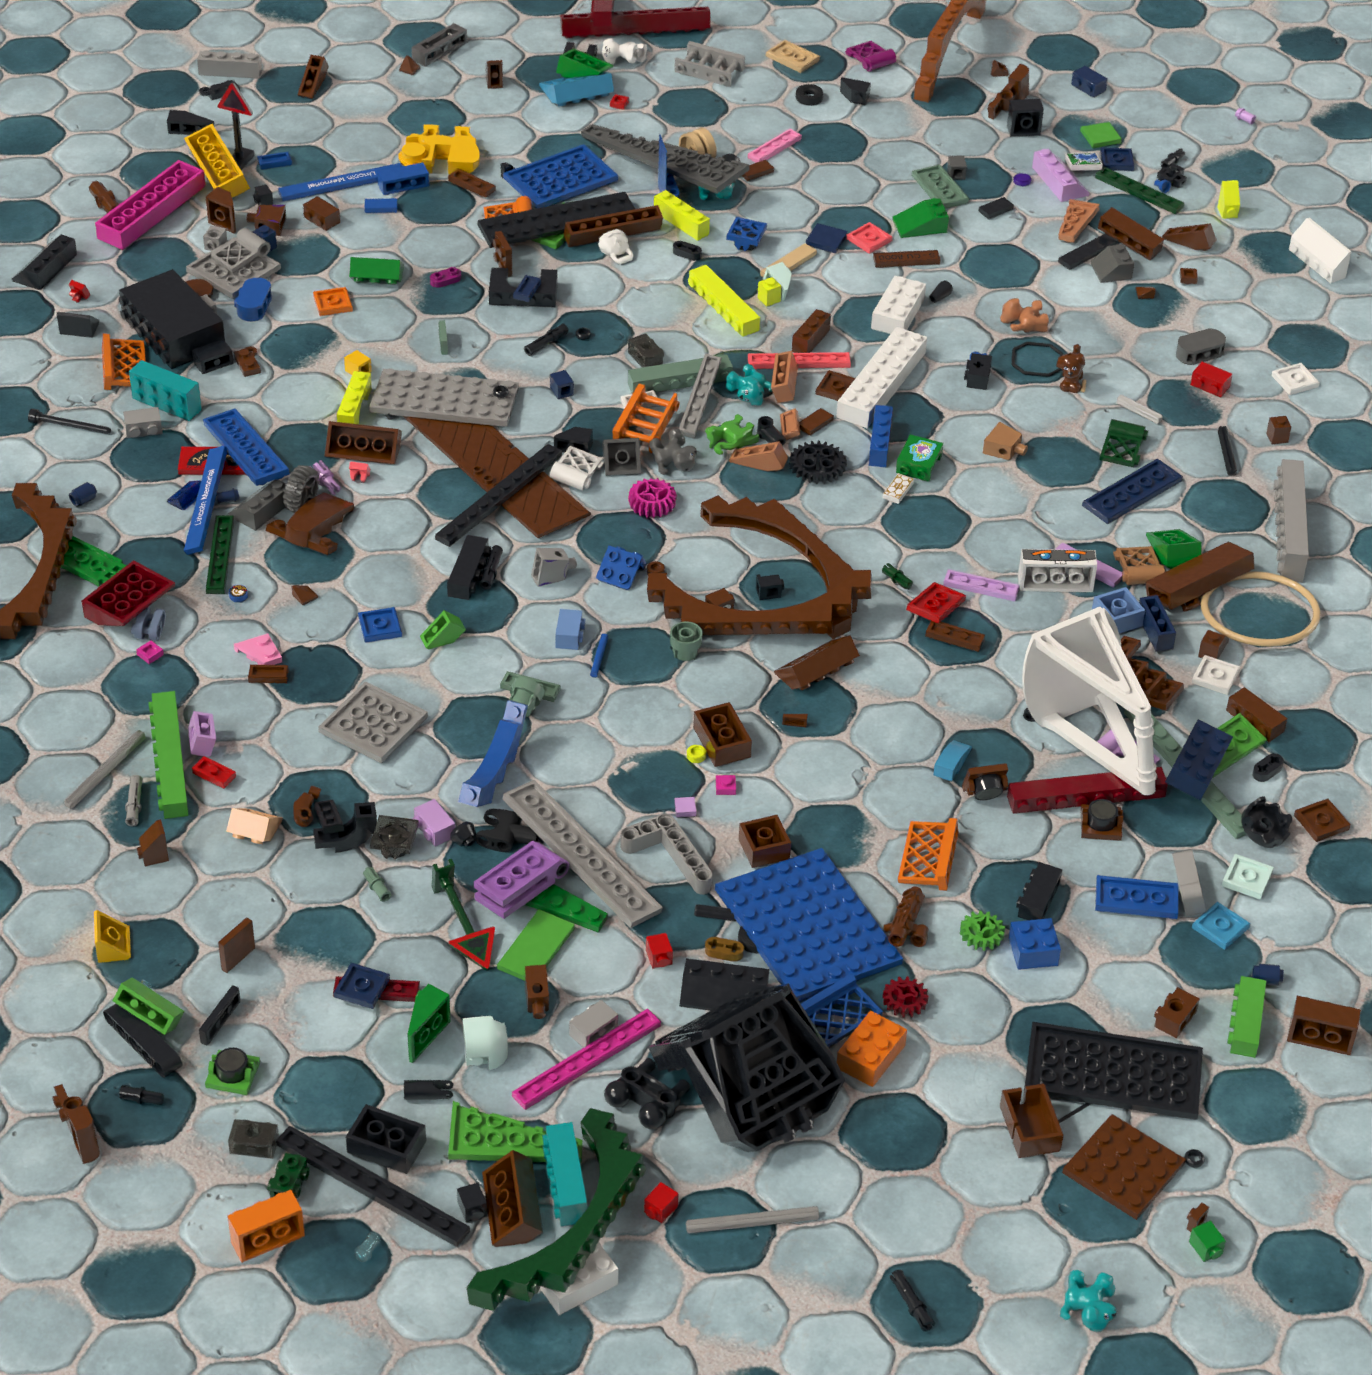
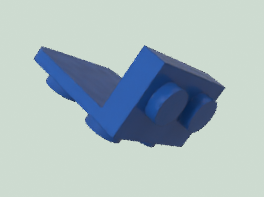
M608 546L596 578L598 581L629 590L638 568L644 570L647 563L643 556L637 552L630 553L618 546L616 548Z

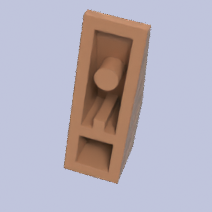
M779 441L735 449L729 461L730 463L764 471H779L783 469L788 456Z

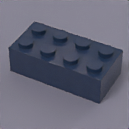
M1198 719L1165 783L1201 800L1233 736Z

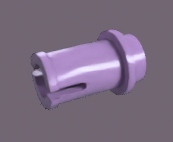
M1239 108L1235 113L1238 120L1242 119L1251 125L1256 119V115L1245 111L1244 108Z

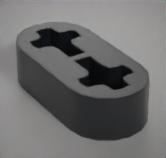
M676 241L673 243V254L697 261L702 257V248L684 241Z
M1275 753L1267 755L1254 765L1253 778L1260 782H1265L1282 770L1283 757Z

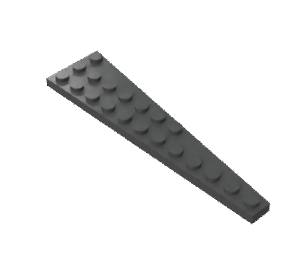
M594 124L581 131L582 137L657 169L659 168V141L652 140L650 142L645 140V137L635 138L633 134H620V131ZM664 143L667 150V173L714 193L721 192L750 170L749 164L734 160L728 162L722 157L716 159L712 158L711 154L701 155L695 150Z

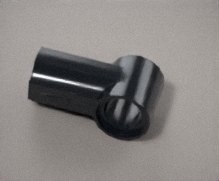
M769 416L760 417L757 426L759 438L765 439L768 443L780 441L783 446L786 439L773 425V419Z

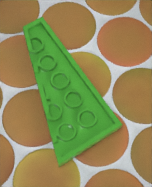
M453 1101L448 1159L498 1161L510 1151L515 1150L531 1158L532 1162H546L542 1138L546 1131L542 1127H529L525 1125V1122L502 1115L480 1112L478 1108L472 1106L471 1108L460 1106V1103ZM575 1138L579 1161L582 1163L583 1140Z

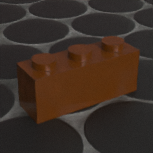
M816 309L793 334L792 352L811 353L830 331L831 314Z
M1245 687L1229 697L1226 711L1232 716H1236L1239 713L1243 715L1267 739L1266 741L1270 742L1285 732L1288 718Z

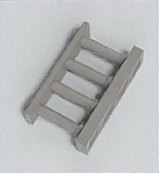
M689 41L687 44V57L685 59L675 58L676 73L731 87L732 72L734 70L742 72L745 69L744 55ZM692 59L700 60L699 63L691 62ZM706 62H708V63H711V64H714V65H713L712 67H710V66H706L705 64H706ZM720 66H722V67H726V68H728V69L725 71V70H721V69H718V68H719Z

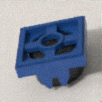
M736 217L726 235V240L734 241L737 250L750 251L756 249L767 229V223Z

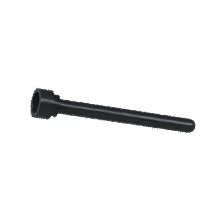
M31 408L28 413V422L31 423L44 421L99 433H111V428L44 415L37 409Z

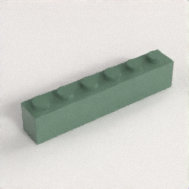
M727 354L717 356L722 359L714 383L727 381L728 374L733 371V366ZM703 358L628 370L629 388L633 394L638 384L645 385V392L651 390L661 392L692 387L695 384Z

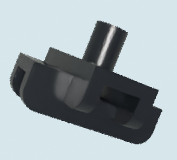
M1171 164L1169 169L1163 167L1157 172V179L1160 181L1168 180L1171 186L1179 188L1181 183L1184 184L1187 177L1183 176L1185 168L1176 164Z

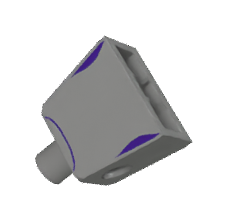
M536 548L531 576L538 587L563 581L566 579L568 569L576 568V559L574 557L568 558L562 548Z

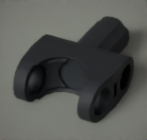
M488 809L484 814V821L495 828L481 830L477 832L475 838L480 846L499 852H509L514 842L528 844L531 841L538 842L539 836L530 827L521 825L522 819L514 811L504 809ZM489 815H493L497 819H492L489 817Z

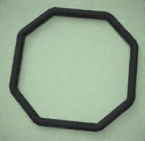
M1024 342L1012 349L1011 365L1022 374L1050 377L1062 370L1058 368L1050 373L1028 372L1015 364V351L1026 345L1050 347L1060 356L1064 355L1063 352L1052 344Z

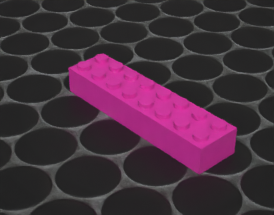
M178 160L95 222L97 239L119 249H125L206 187L204 170Z

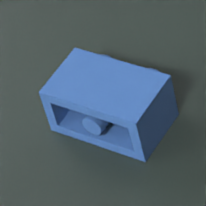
M560 609L555 634V648L578 650L579 642H583V631L581 629L585 630L586 619L582 618V610Z

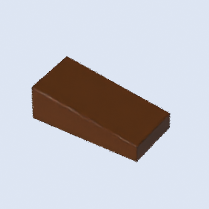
M783 714L782 725L806 728L808 714Z

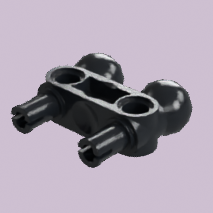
M646 1058L638 1067L629 1066L621 1071V1077L606 1086L604 1097L606 1102L612 1107H623L628 1104L630 1099L642 1106L638 1114L639 1121L645 1128L653 1130L661 1127L665 1119L674 1116L676 1108L681 1103L680 1098L690 1090V1084L685 1079H681L672 1089L649 1075L656 1068V1063L651 1058Z

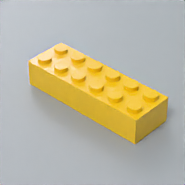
M213 124L184 138L199 167L204 170V175L213 190L217 187L231 192L233 198L250 189L242 171Z

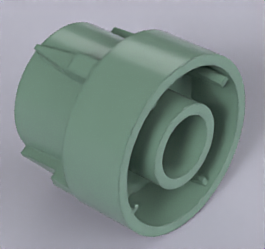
M679 622L671 628L670 644L673 647L674 658L682 661L695 660L698 655V649L702 645V629L693 622Z
M518 677L510 689L511 697L509 700L527 704L525 717H529L536 706L540 704L545 691L536 681L526 677Z

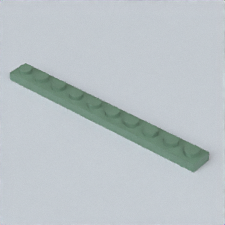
M1125 709L1124 714L1133 723L1135 715ZM1151 714V718L1154 720V725L1152 726L1154 728L1153 747L1173 767L1182 747ZM1210 781L1201 801L1235 839L1247 835L1241 823L1242 814L1217 786Z

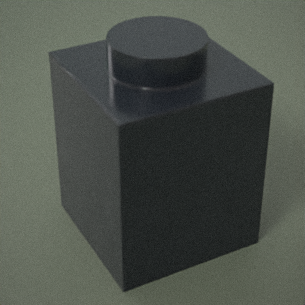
M478 1182L457 1188V1202L466 1223L487 1217V1202Z

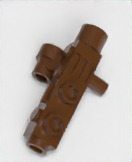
M913 886L903 892V898L897 906L898 910L893 922L883 926L885 932H890L888 941L896 947L902 946L908 935L911 936L910 942L916 947L925 946L928 939V927L924 924H915L925 895L921 888Z

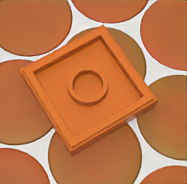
M346 287L313 292L319 316L353 311Z

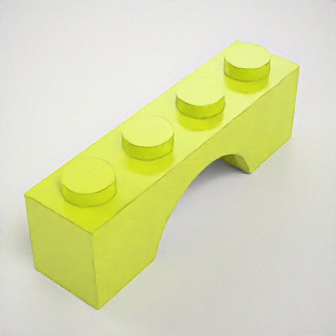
M353 372L336 414L337 422L359 423L362 401L368 400L372 390L371 373Z

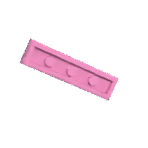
M788 129L748 153V159L755 163L768 160L801 140V134Z

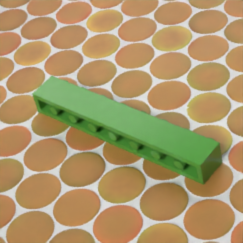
M175 691L152 693V701L148 703L150 713L154 714L150 715L151 727H155V729H151L152 741L156 740V743H152L154 755H158L154 757L155 769L159 768L158 771H155L156 782H160V785H157L158 797H162V799H158L159 811H163L164 819L189 816Z

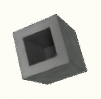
M948 156V174L953 180H965L967 169L965 157Z

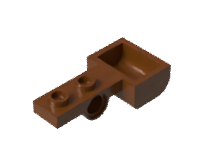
M1020 63L1008 77V84L989 103L987 107L988 118L994 120L1002 110L1009 111L1010 100H1022L1029 95V68L1026 65Z
M63 1084L54 1086L56 1095L52 1096L55 1108H60L58 1110L62 1122L66 1121L82 1163L86 1164L96 1160L100 1155L93 1119L87 1106H83L80 1097H68Z

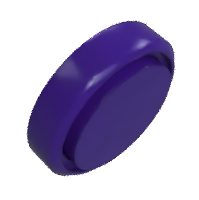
M1018 173L1013 177V182L1018 186H1028L1031 184L1032 178L1028 174Z

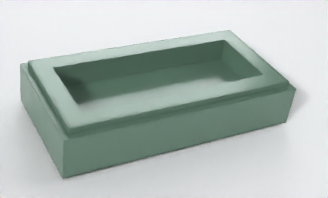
M439 320L441 354L448 355L445 320Z

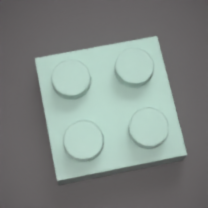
M1235 854L1222 881V886L1261 899L1274 867Z

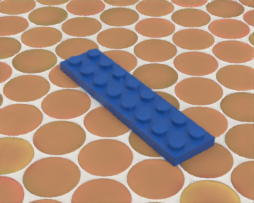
M236 408L203 419L204 426L221 446H226L227 453L256 486L265 485L267 482L279 480L290 475L289 468Z

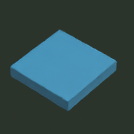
M1217 901L1193 923L1192 928L1226 950L1250 928V923Z

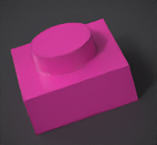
M149 641L136 649L137 656L148 664L164 655L163 649L153 641Z
M716 775V795H736L735 775Z

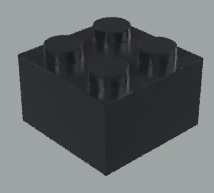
M1041 99L1010 100L1007 129L1010 137L1041 136L1044 112Z

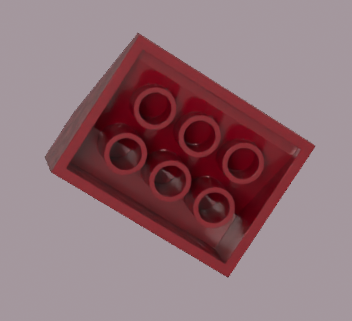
M133 560L81 600L84 617L97 625L124 626L173 588L175 582Z

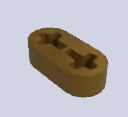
M710 937L705 941V953L712 958L736 962L743 958L744 946L739 941Z

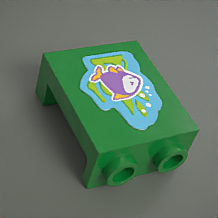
M910 434L897 459L896 473L929 482L936 461H940L942 458L944 443Z

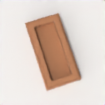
M796 408L780 414L781 431L785 439L788 440L800 435L799 416Z

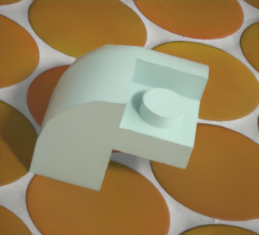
M492 1016L463 1018L466 1066L488 1064L489 1070H492L504 1064L508 1055V1037L505 1023L493 1020Z

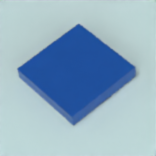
M395 607L358 613L365 643L402 637Z

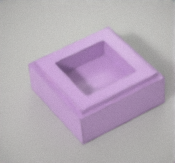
M694 797L675 798L676 817L696 816Z

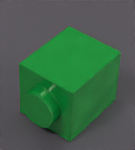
M1208 1221L1192 1228L1189 1243L1203 1262L1210 1259H1217L1223 1254L1226 1240L1212 1221Z

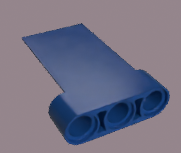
M659 134L658 188L660 193L667 190L679 198L680 192L674 176L667 173V150Z

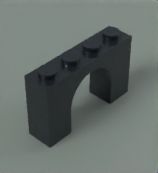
M491 267L489 305L556 307L558 270L541 269V284L531 300L526 302L513 299V293L517 288L508 283V268Z

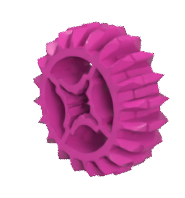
M644 478L643 481H637V484H633L632 488H630L628 502L634 513H639L640 516L645 515L646 518L649 516L653 518L659 516L661 518L662 515H668V512H672L673 508H675L677 494L671 483H666L665 480L660 481L659 478L656 480L652 478L646 480Z

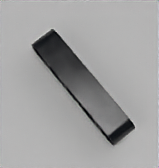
M116 1003L103 1011L107 1023L161 1077L165 1078L183 1066L179 1055L146 1022Z

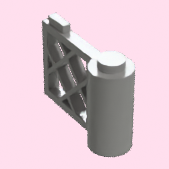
M243 228L238 231L235 239L223 247H218L212 251L211 258L233 273L257 256H266L270 251V244L249 229ZM235 245L240 247L239 249H231ZM242 253H249V255L242 256ZM223 254H227V257H221V258H220L219 256H220V255H223ZM230 254H239L238 257H230ZM229 262H237L233 266L229 264Z

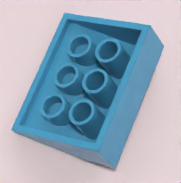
M603 72L600 75L559 78L539 83V86L550 101L558 104V106L566 105L568 101H572V103L581 102L582 98H586V100L595 99L596 95L601 97L609 96L610 92H614L612 75L607 72Z

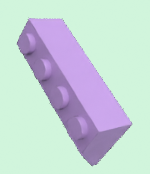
M1042 149L1034 152L1032 168L1061 202L1090 195L1088 190L1065 163L1052 151Z

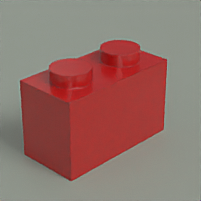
M1202 361L1193 371L1190 385L1222 397L1230 388L1233 374Z

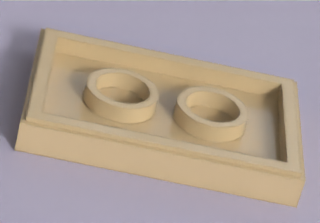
M783 40L766 51V57L799 73L804 72L820 61L819 55L787 40Z

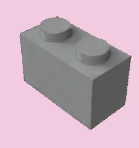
M159 407L123 411L127 438L162 434Z
M600 1000L596 1004L590 1005L580 1015H576L569 1022V1035L584 1048L618 1027V1014Z

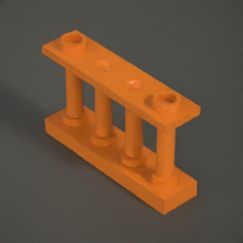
M638 384L612 430L613 439H623L625 437L639 438V441L647 442L648 444L654 438L660 440L674 412H677L680 402L678 401L677 393H674L671 400L668 401L647 395L645 393V385ZM649 402L664 406L666 409L664 412H659L641 407L642 403ZM640 413L660 420L657 424L635 419L634 417ZM634 425L653 430L651 436L629 431L628 428Z

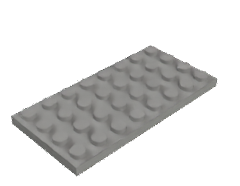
M390 368L383 369L369 406V413H390V415L507 427L519 390V382L411 372L409 370L401 371ZM496 386H506L509 390L508 395L504 398L495 397L493 389Z

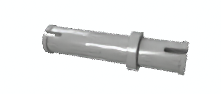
M132 775L130 778L128 802L125 805L127 812L125 823L128 826H136L138 824V816L141 812L140 797L143 779L139 775Z

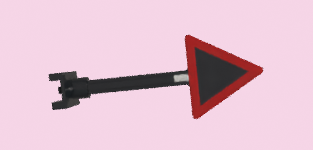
M232 82L217 107L232 112L235 141L232 157L240 170H242L254 157V150L242 147L239 113L252 116L253 112L235 82Z

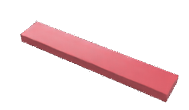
M849 352L793 353L798 368H851ZM778 353L748 354V364L752 365L755 369H774L775 354Z

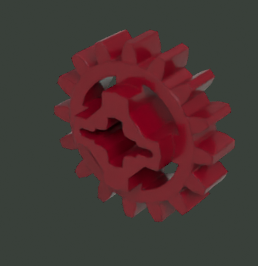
M909 976L905 980H902L901 977H898L897 981L891 979L890 985L886 984L885 990H883V1005H887L888 1011L894 1010L895 1016L901 1013L902 1018L906 1014H909L912 1018L914 1013L920 1015L921 1009H926L929 998L927 995L928 989H923V983L917 984L916 978L910 981Z

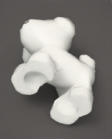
M612 38L606 39L603 42L602 55L605 61L610 64H614L619 56L626 59L629 63H635L636 60L644 62L646 58V44H636L633 42L618 44Z

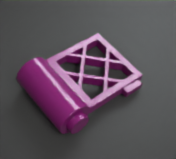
M873 41L846 48L845 51L846 55L860 61L863 68L867 71L896 62V54L893 49L885 50Z

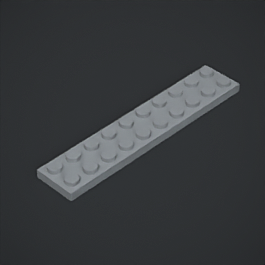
M535 780L503 794L502 799L557 855L567 860L569 867L630 928L662 912L663 907Z

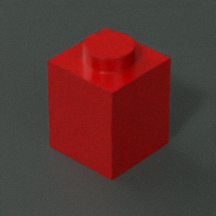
M667 934L647 936L646 953L652 969L672 965L673 950Z
M660 1182L644 1199V1213L650 1219L662 1224L678 1207L679 1193Z

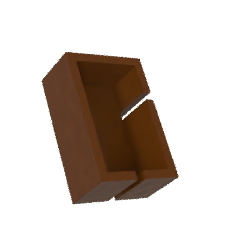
M1045 1085L1025 1086L1023 1104H1020L1021 1087L1002 1090L1000 1109L1011 1139H1013V1145L1018 1158L1060 1152L1064 1135Z

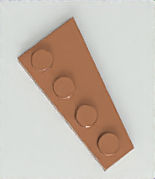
M1070 199L1069 206L1066 209L1067 213L1064 216V222L1058 234L1059 240L1074 242L1100 210L1099 204Z

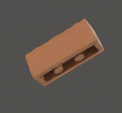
M792 351L775 354L771 389L777 403L794 400L798 364Z

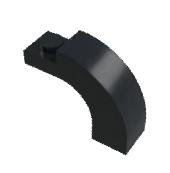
M375 802L354 803V815L349 822L343 825L344 831L324 834L322 828H314L315 849L335 847V853L354 849L366 842L374 833L377 824Z

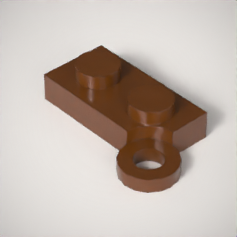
M252 346L234 351V358L244 377L261 373L260 366L254 357L257 355V349Z

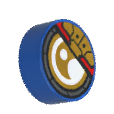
M243 585L232 586L229 589V598L234 602H243L248 598V590Z

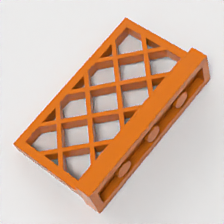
M103 334L104 390H111V385L131 386L130 377L125 372L130 371L141 360L145 361L143 340L110 339V334ZM113 345H120L122 347L118 349ZM132 346H140V348L134 349ZM128 350L131 353L127 355L124 351ZM120 355L123 358L118 359L115 356ZM137 356V357H139L140 359L135 360V359L132 358V357ZM128 360L131 364L127 365L124 362ZM119 365L123 367V369L119 370L116 367ZM118 376H121V377L124 378V379H123V380H119V379H115V378H117Z
M949 818L948 823L910 821L898 875V883L938 885L939 890L947 891L959 834L957 818ZM914 828L924 829L925 831L917 835L914 832ZM937 829L944 830L938 836L934 833ZM927 835L933 838L927 842L922 839ZM917 841L921 844V846L915 849L911 847ZM938 842L941 846L933 850L930 846ZM927 849L930 853L922 857L919 853ZM913 856L918 858V860L913 862L912 864L908 861V859ZM935 857L938 861L931 865L928 860ZM924 864L927 868L919 872L916 867ZM911 870L915 873L911 877L904 876V874ZM931 871L935 874V878H926L924 876Z

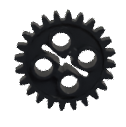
M813 441L810 444L804 442V446L798 445V449L794 448L793 452H791L789 458L790 469H792L793 474L797 473V478L802 476V481L809 479V483L815 481L818 484L819 481H822L825 484L826 480L832 482V478L838 480V476H843L847 465L846 455H843L844 451H839V447L833 448L834 444L828 446L827 442H824V444H821L820 441L817 444ZM817 453L820 454L819 471H816Z

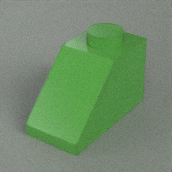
M443 610L420 635V638L426 649L429 650L454 643L466 629L459 617Z

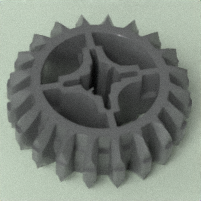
M299 465L291 472L287 484H285L283 496L285 508L295 513L305 503L316 497L320 483L318 471L307 465Z

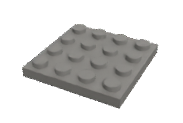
M235 237L220 245L219 247H223L224 245L235 239ZM235 245L231 249H239L240 247ZM211 252L186 266V272L198 279L211 283L213 288L232 299L239 295V289L246 280L250 278L266 279L281 269L280 263L270 257L257 256L232 273L213 260ZM242 253V256L249 255V253ZM227 254L220 255L219 257H227ZM230 254V257H238L239 254ZM229 262V264H230L231 266H233V265H235V264L237 263V262Z
M364 682L318 726L319 733L383 763L428 718V712L368 682Z

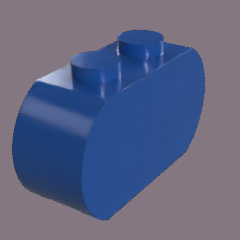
M250 278L244 282L243 286L239 289L238 297L234 300V307L237 308V315L240 319L244 321H258L264 317L272 299L271 283L264 278Z

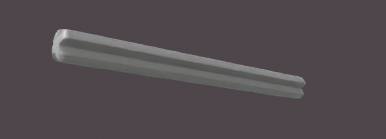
M137 730L64 800L65 806L73 809L146 738L145 733Z
M817 1206L691 1219L686 1221L687 1233L817 1220L819 1219V1210Z

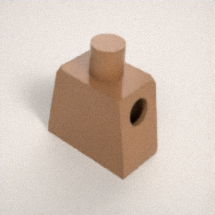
M999 422L984 439L983 454L1011 460L1015 453L1024 456L1028 446L1021 444L1022 434Z

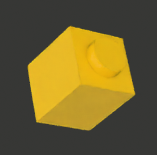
M358 350L344 357L345 371L353 375L354 371L372 372L371 359Z

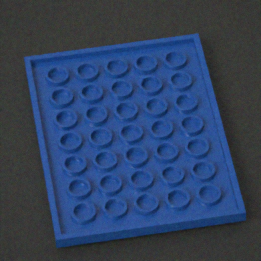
M822 848L715 884V891L727 908L731 909V913L734 914L740 927L743 926L747 936L754 942L758 953L781 985L789 983L798 1001L818 994L849 974H852L859 980L903 964V957L895 946L890 944L886 934Z

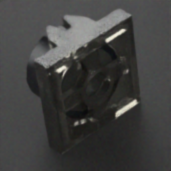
M379 815L370 842V849L381 850V854L385 859L392 857L393 860H396L405 854H410L419 826V820Z

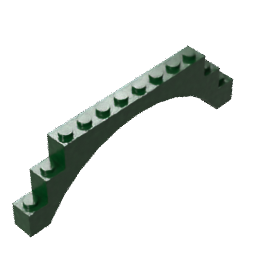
M590 1108L580 1122L582 1137L595 1154L600 1167L597 1190L587 1210L572 1228L555 1242L533 1255L508 1265L477 1272L466 1287L469 1305L494 1311L498 1304L503 1302L505 1296L530 1302L533 1296L539 1292L540 1286L565 1293L570 1284L574 1283L576 1275L580 1269L584 1268L587 1258L595 1251L598 1241L605 1236L606 1229L611 1222H614L617 1212L625 1205L630 1192L634 1191L636 1183L640 1177L644 1176L646 1170L643 1155L631 1151L628 1134L617 1131V1124L615 1123L613 1113Z

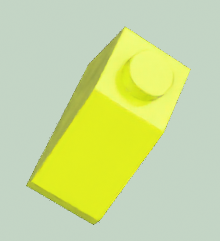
M1238 180L1222 181L1217 206L1222 219L1238 218L1240 209Z

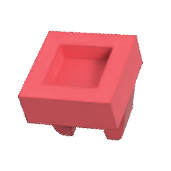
M350 462L351 480L355 481V477L361 475L360 480L364 483L367 477L370 476L371 469L366 463Z

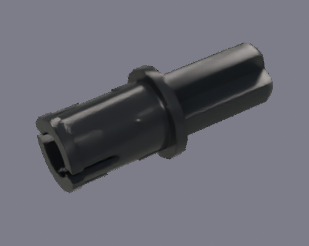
M1179 148L1174 153L1168 154L1167 158L1161 161V167L1169 169L1171 164H1177L1179 159L1185 155V151Z
M122 1085L119 1091L120 1099L136 1101L138 1104L146 1102L162 1105L164 1100L163 1093L145 1090V1087L135 1088Z

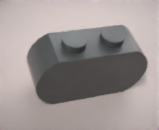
M1212 328L1180 336L1176 357L1180 362L1187 365H1195L1202 361L1220 358L1224 353L1226 337L1221 331Z

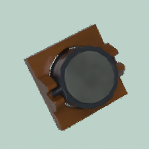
M1007 764L969 768L962 784L963 792H967L968 796L974 793V797L977 800H990L1000 796L1003 791H1007L1006 787H1008Z
M1097 799L1090 805L1081 804V838L1121 841L1123 810H1121V807H1117L1113 802L1105 799Z

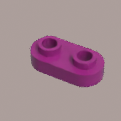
M450 267L430 275V285L436 288L461 280V271L456 267Z

